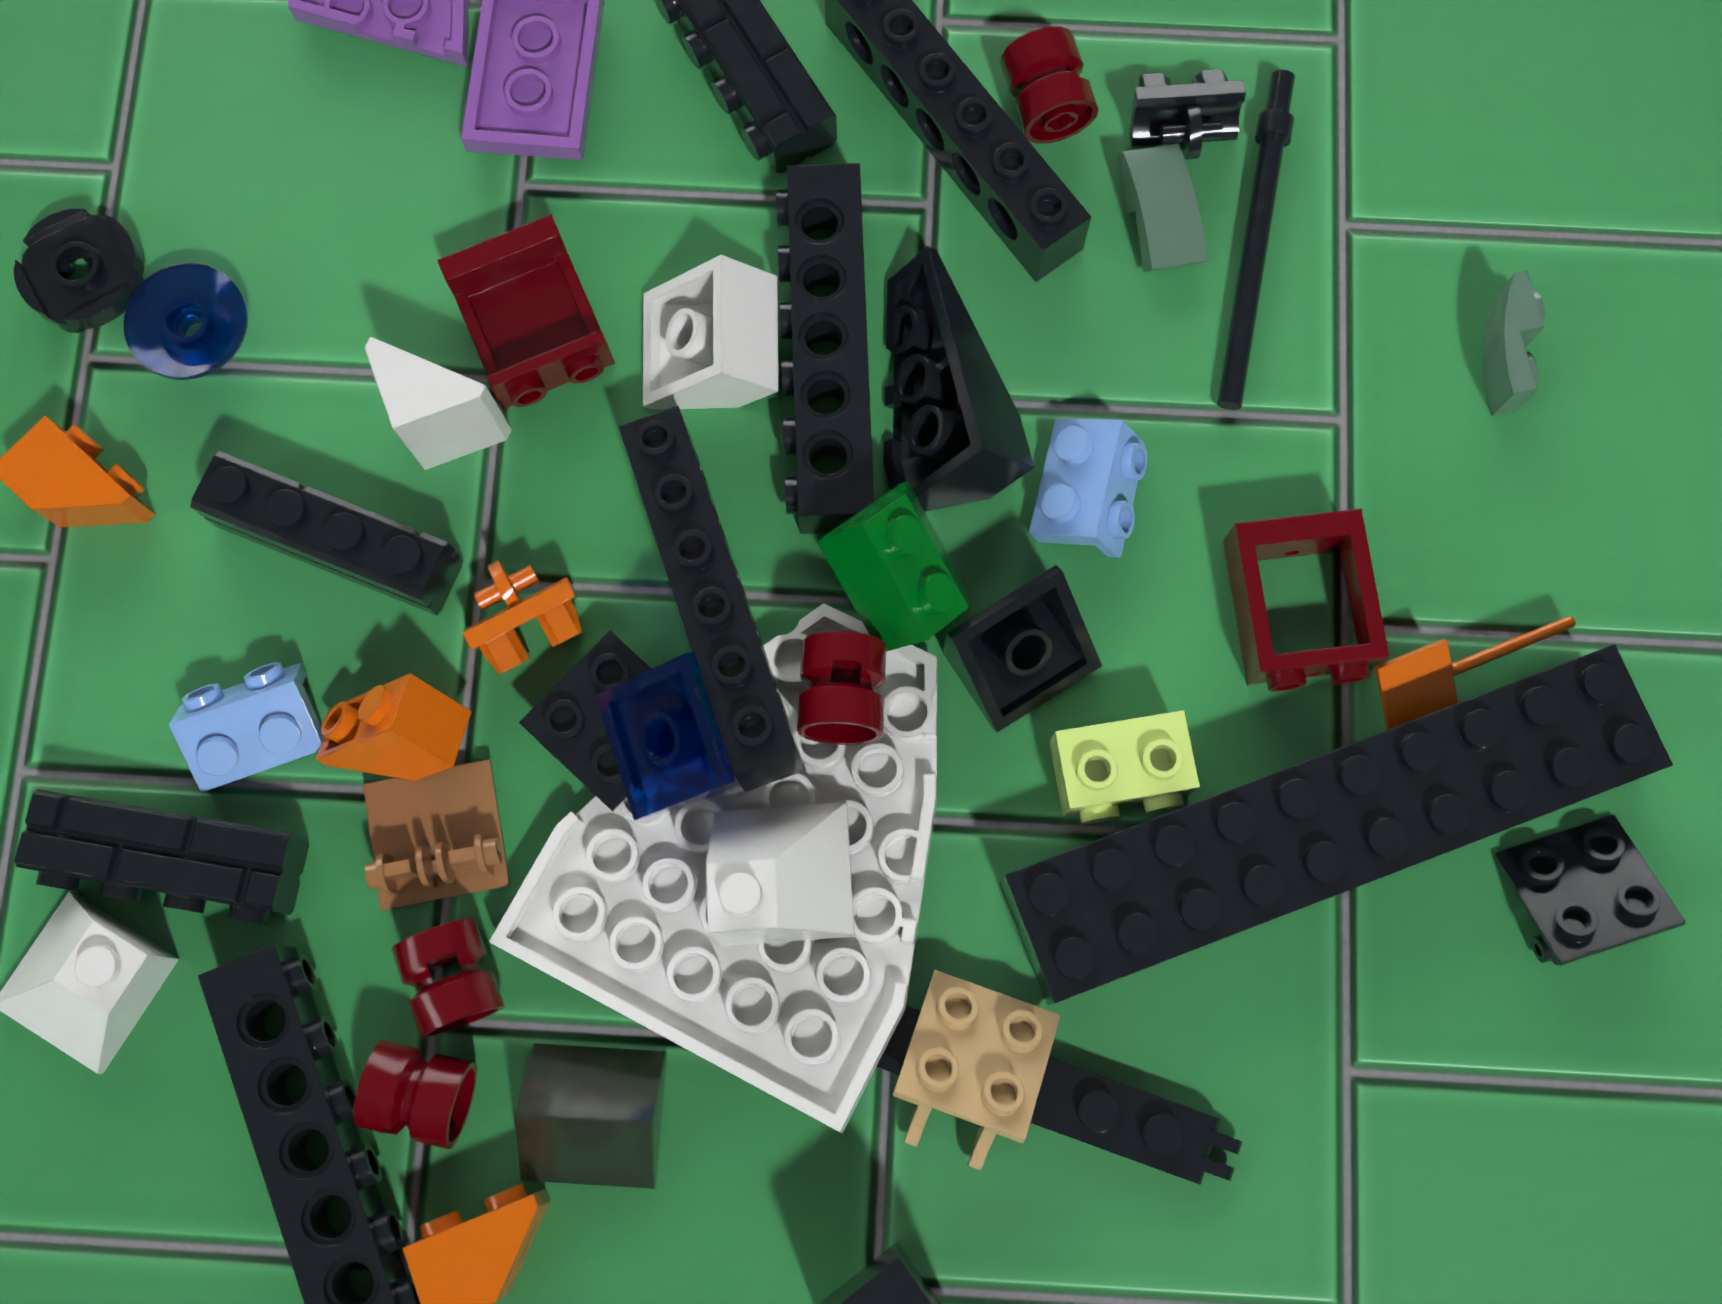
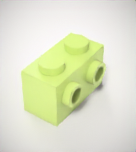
M1184 710L1055 731L1049 741L1063 817L1080 814L1082 824L1100 823L1120 818V807L1144 804L1146 814L1179 809L1184 807L1183 797L1191 795L1200 788Z

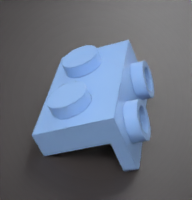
M1055 419L1028 533L1038 542L1096 546L1107 557L1120 558L1122 556L1125 539L1130 537L1134 528L1135 512L1133 502L1138 480L1144 477L1148 462L1145 443L1123 420Z
M280 662L269 663L247 673L243 677L245 680L243 683L223 690L218 683L209 684L191 691L181 699L183 704L180 705L168 725L201 793L319 751L324 736L321 734V725L302 685L306 677L302 663L283 668Z

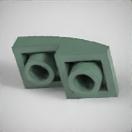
M1179 143L1118 153L1126 214L1136 213L1143 272L1208 262L1199 205L1191 175Z
M1527 270L1515 272L1493 298L1484 334L1483 365L1486 393L1492 416L1515 412L1538 390L1536 385L1538 381L1537 363L1532 353L1526 351L1525 347L1544 328L1545 310L1542 297L1537 291L1532 289Z

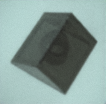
M534 1043L514 1112L520 1179L522 1181L655 1189L667 1051Z

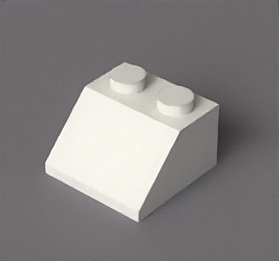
M719 255L643 293V407L651 410H663L679 406L680 409L739 408L778 392V299L776 275L724 255Z

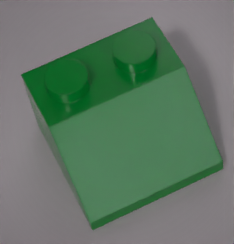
M908 481L899 484L816 541L869 635L885 642L887 651L930 639L969 608L968 589Z

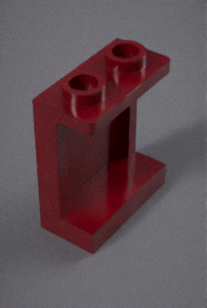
M552 214L437 260L445 281L456 299L484 366L490 388L502 409L510 406L525 407L535 404L546 396L547 391L569 382L574 384L588 382L598 377L605 367L615 364L608 343L569 258Z

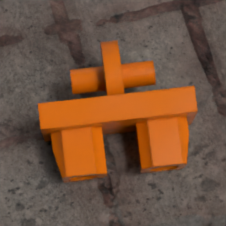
M498 560L488 565V570L494 583L474 593V597L482 610L502 600L505 601L508 607L466 628V631L462 634L470 649L473 650L479 647L484 657L500 675L530 659L524 644L515 630L516 627L535 617L538 619L552 647L582 632L576 607L571 600L576 597V593L569 579L565 577L522 600L518 592L539 582L532 566L528 565L508 575L506 569Z

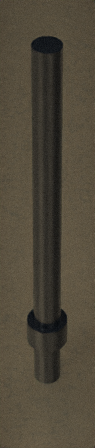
M1288 70L1272 72L1266 109L1259 114L1255 141L1260 146L1217 401L1219 407L1227 410H1238L1242 407L1283 148L1291 142L1294 117L1289 111L1295 75Z

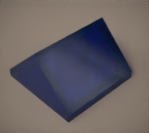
M695 652L682 654L595 695L634 820L646 818L733 790L735 778Z

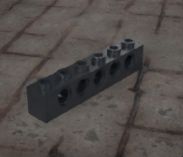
M824 0L826 25L1035 282L1083 250L1091 221L1090 214L912 0Z
M860 163L787 166L788 189L776 190L778 227L789 226V245H778L780 283L791 282V302H780L781 339H793V359L781 360L783 397L794 396L795 417L783 418L785 455H796L797 476L785 477L786 513L798 514L801 534L829 533L874 502ZM816 229H827L834 233L825 240H814L807 236ZM818 284H828L837 289L835 293L828 297H815L808 292L813 286ZM821 340H830L839 345L838 350L830 355H818L809 348ZM822 397H832L842 403L841 408L831 414L817 413L811 408V405ZM823 455H835L845 462L843 468L833 474L820 473L812 466Z
M679 406L618 426L734 776L744 792L806 771L698 454Z
M273 944L198 975L304 1304H420L411 1275L407 1276L398 1251L404 1245L403 1232L399 1220L392 1209H384L376 1183L382 1179L378 1158L370 1144H362L353 1120L355 1091L347 1079H340L332 1056L338 1052L336 1034L329 1020L325 1016L319 1017L311 992L317 989V980L308 958L303 953L298 954L295 947ZM278 1003L285 1012L286 1024L282 1033L275 1039H272L265 1031L264 1018L269 1008ZM295 1066L301 1068L307 1077L306 1093L297 1103L293 1102L285 1092L286 1076ZM315 1130L324 1134L329 1143V1155L321 1167L313 1165L306 1155L307 1139ZM335 1195L345 1199L351 1209V1222L345 1232L335 1230L327 1218L329 1202ZM355 1262L364 1264L372 1272L374 1288L369 1298H362L356 1295L350 1287L349 1272Z

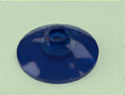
M176 264L163 268L149 276L132 294L124 315L125 340L134 357L149 371L169 379H196L218 370L236 354L246 335L248 310L241 291L221 271L203 264ZM202 323L197 332L186 337L187 330L191 325Z

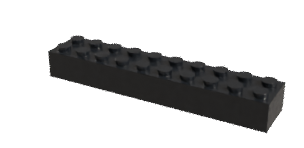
M1613 644L1004 875L999 883L1047 1005H1050L1673 766V763L1616 645Z

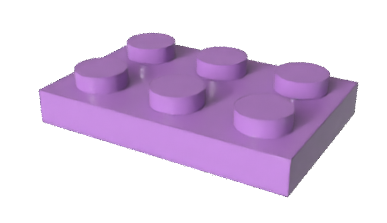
M482 0L461 141L466 151L583 160L605 4L604 0Z

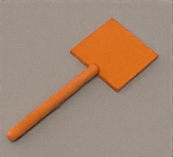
M1567 616L1454 663H1451L1448 641L1441 639L1374 666L1386 730L1457 704L1454 676L1569 630L1575 626V619Z

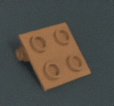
M490 759L457 765L417 781L391 778L363 784L374 861L365 864V878L369 889L377 888L380 911L510 886Z

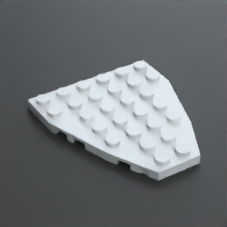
M823 603L800 619L797 627L792 632L786 635H778L763 645L806 771L744 792L731 770L704 688L688 702L703 716V719L613 812L595 796L576 815L571 811L555 826L489 942L834 1130L843 1133L906 1008L937 805L938 664L937 656L913 645L886 652L885 683L875 689V692L882 695L885 701L883 737L878 741L857 745H835L815 742L800 736L797 732L799 695L809 688L800 678L802 641L810 635L830 631H849L869 635L862 621ZM847 802L855 937L721 946L708 933L706 861L715 812Z

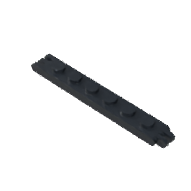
M906 1005L905 1011L876 1067L898 1075L900 1074L921 1010ZM1051 1057L1048 1059L1030 1122L1199 1185L1202 1183L1205 1172L1231 1181L1234 1168L1209 1159L1212 1146L1239 1155L1242 1141L1217 1132L1221 1120L1219 1118Z

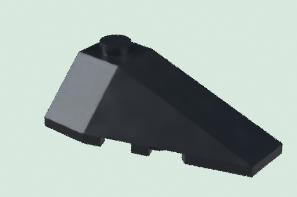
M927 246L887 281L886 349L894 353V384L885 387V407L893 409V438L884 441L883 457L890 490L908 481L924 512L991 499L1034 468L1020 414L936 249Z

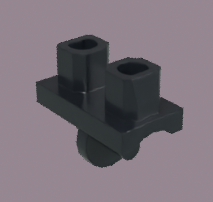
M1222 69L1202 70L1193 77L1192 84L1171 85L1170 78L1166 77L1164 73L1142 74L1139 78L1138 87H1135L1129 132L1131 146L1180 143L1181 151L1185 160L1199 158L1202 142L1237 140L1240 110L1246 96L1243 80L1228 81Z

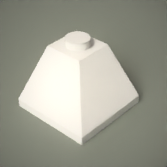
M847 802L715 812L706 861L708 933L721 946L855 937Z
M68 892L1 990L0 1011L95 1073L103 1074L179 958L78 894Z

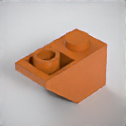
M44 416L0 458V480L30 509L58 527L147 523L155 515L138 498L146 489L119 464L116 463L108 470L97 460L96 457L104 449L76 424H73L65 431L47 416Z
M409 673L382 686H375L366 693L345 702H339L333 706L322 723L321 734L324 738L315 760L326 766L417 781L454 767L472 711Z
M522 1183L485 1198L484 1202L488 1212L463 1222L458 1209L419 1225L423 1239L402 1249L420 1304H493L509 1294L550 1204L546 1188L527 1196Z

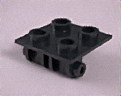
M610 630L522 718L519 724L613 812L703 719V716Z
M1615 815L1494 853L1495 860L1540 933L1539 936L1531 939V945L1534 954L1541 963L1552 961L1555 965L1561 966L1683 926L1686 923Z

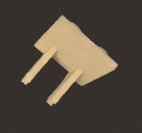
M934 970L892 1095L916 1104L904 1143L914 1147L918 1146L923 1129L933 1108L980 1125L973 1143L975 1145L973 1152L968 1160V1167L981 1171L996 1134L1023 1144L1026 1140L1061 1015Z

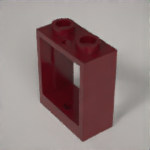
M1362 508L1234 524L1224 538L1223 545L1247 685L1267 683L1268 691L1281 692L1302 688L1307 685L1306 678L1330 676L1331 684L1336 685L1369 679L1371 677L1370 671L1375 668L1374 666L1388 659L1389 652ZM1340 552L1357 645L1274 654L1258 561Z

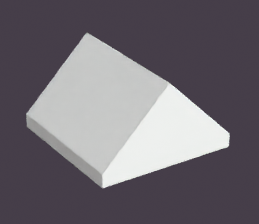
M369 338L364 348L392 429L424 470L508 439L512 429L486 385L378 339Z

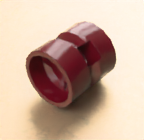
M1048 26L1036 29L1018 37L1007 46L1001 55L1000 64L1009 91L1016 98L1015 109L1024 136L1028 141L1037 144L1061 141L1078 134L1094 121L1099 108L1089 79L1079 77L1084 64L1074 35L1069 29L1061 26Z
M849 631L816 633L802 641L800 678L809 688L799 695L797 732L800 736L815 742L835 745L867 744L878 741L883 737L885 701L882 695L875 692V689L885 683L887 652L885 642L871 635Z
M467 918L445 923L410 936L392 947L391 950L402 984L414 986L416 994L409 1002L420 1038H427L460 1028L490 1016L505 1007L494 972L483 970L480 966V962L487 952L476 919ZM459 962L462 973L434 983L432 971Z
M381 1040L370 1054L358 1085L353 1119L356 1127L384 1134L397 1135L405 1126H408L411 1140L445 1149H452L463 1131L473 1101L477 1081L476 1062L438 1053L428 1062H425L423 1055H419L417 1048Z

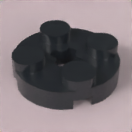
M76 208L55 212L35 224L23 240L28 248L23 254L22 264L15 260L13 271L16 287L24 301L44 319L57 324L61 329L69 333H80L86 329L96 328L113 321L123 314L130 305L142 300L147 289V283L143 277L144 258L139 245L131 234L116 219L104 214L105 217L90 215L85 209ZM82 258L87 264H92L90 271L83 278L78 280L76 278L67 279L68 276L75 272L72 263L77 259Z

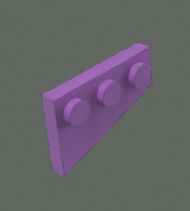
M288 0V8L296 21L468 67L469 0Z

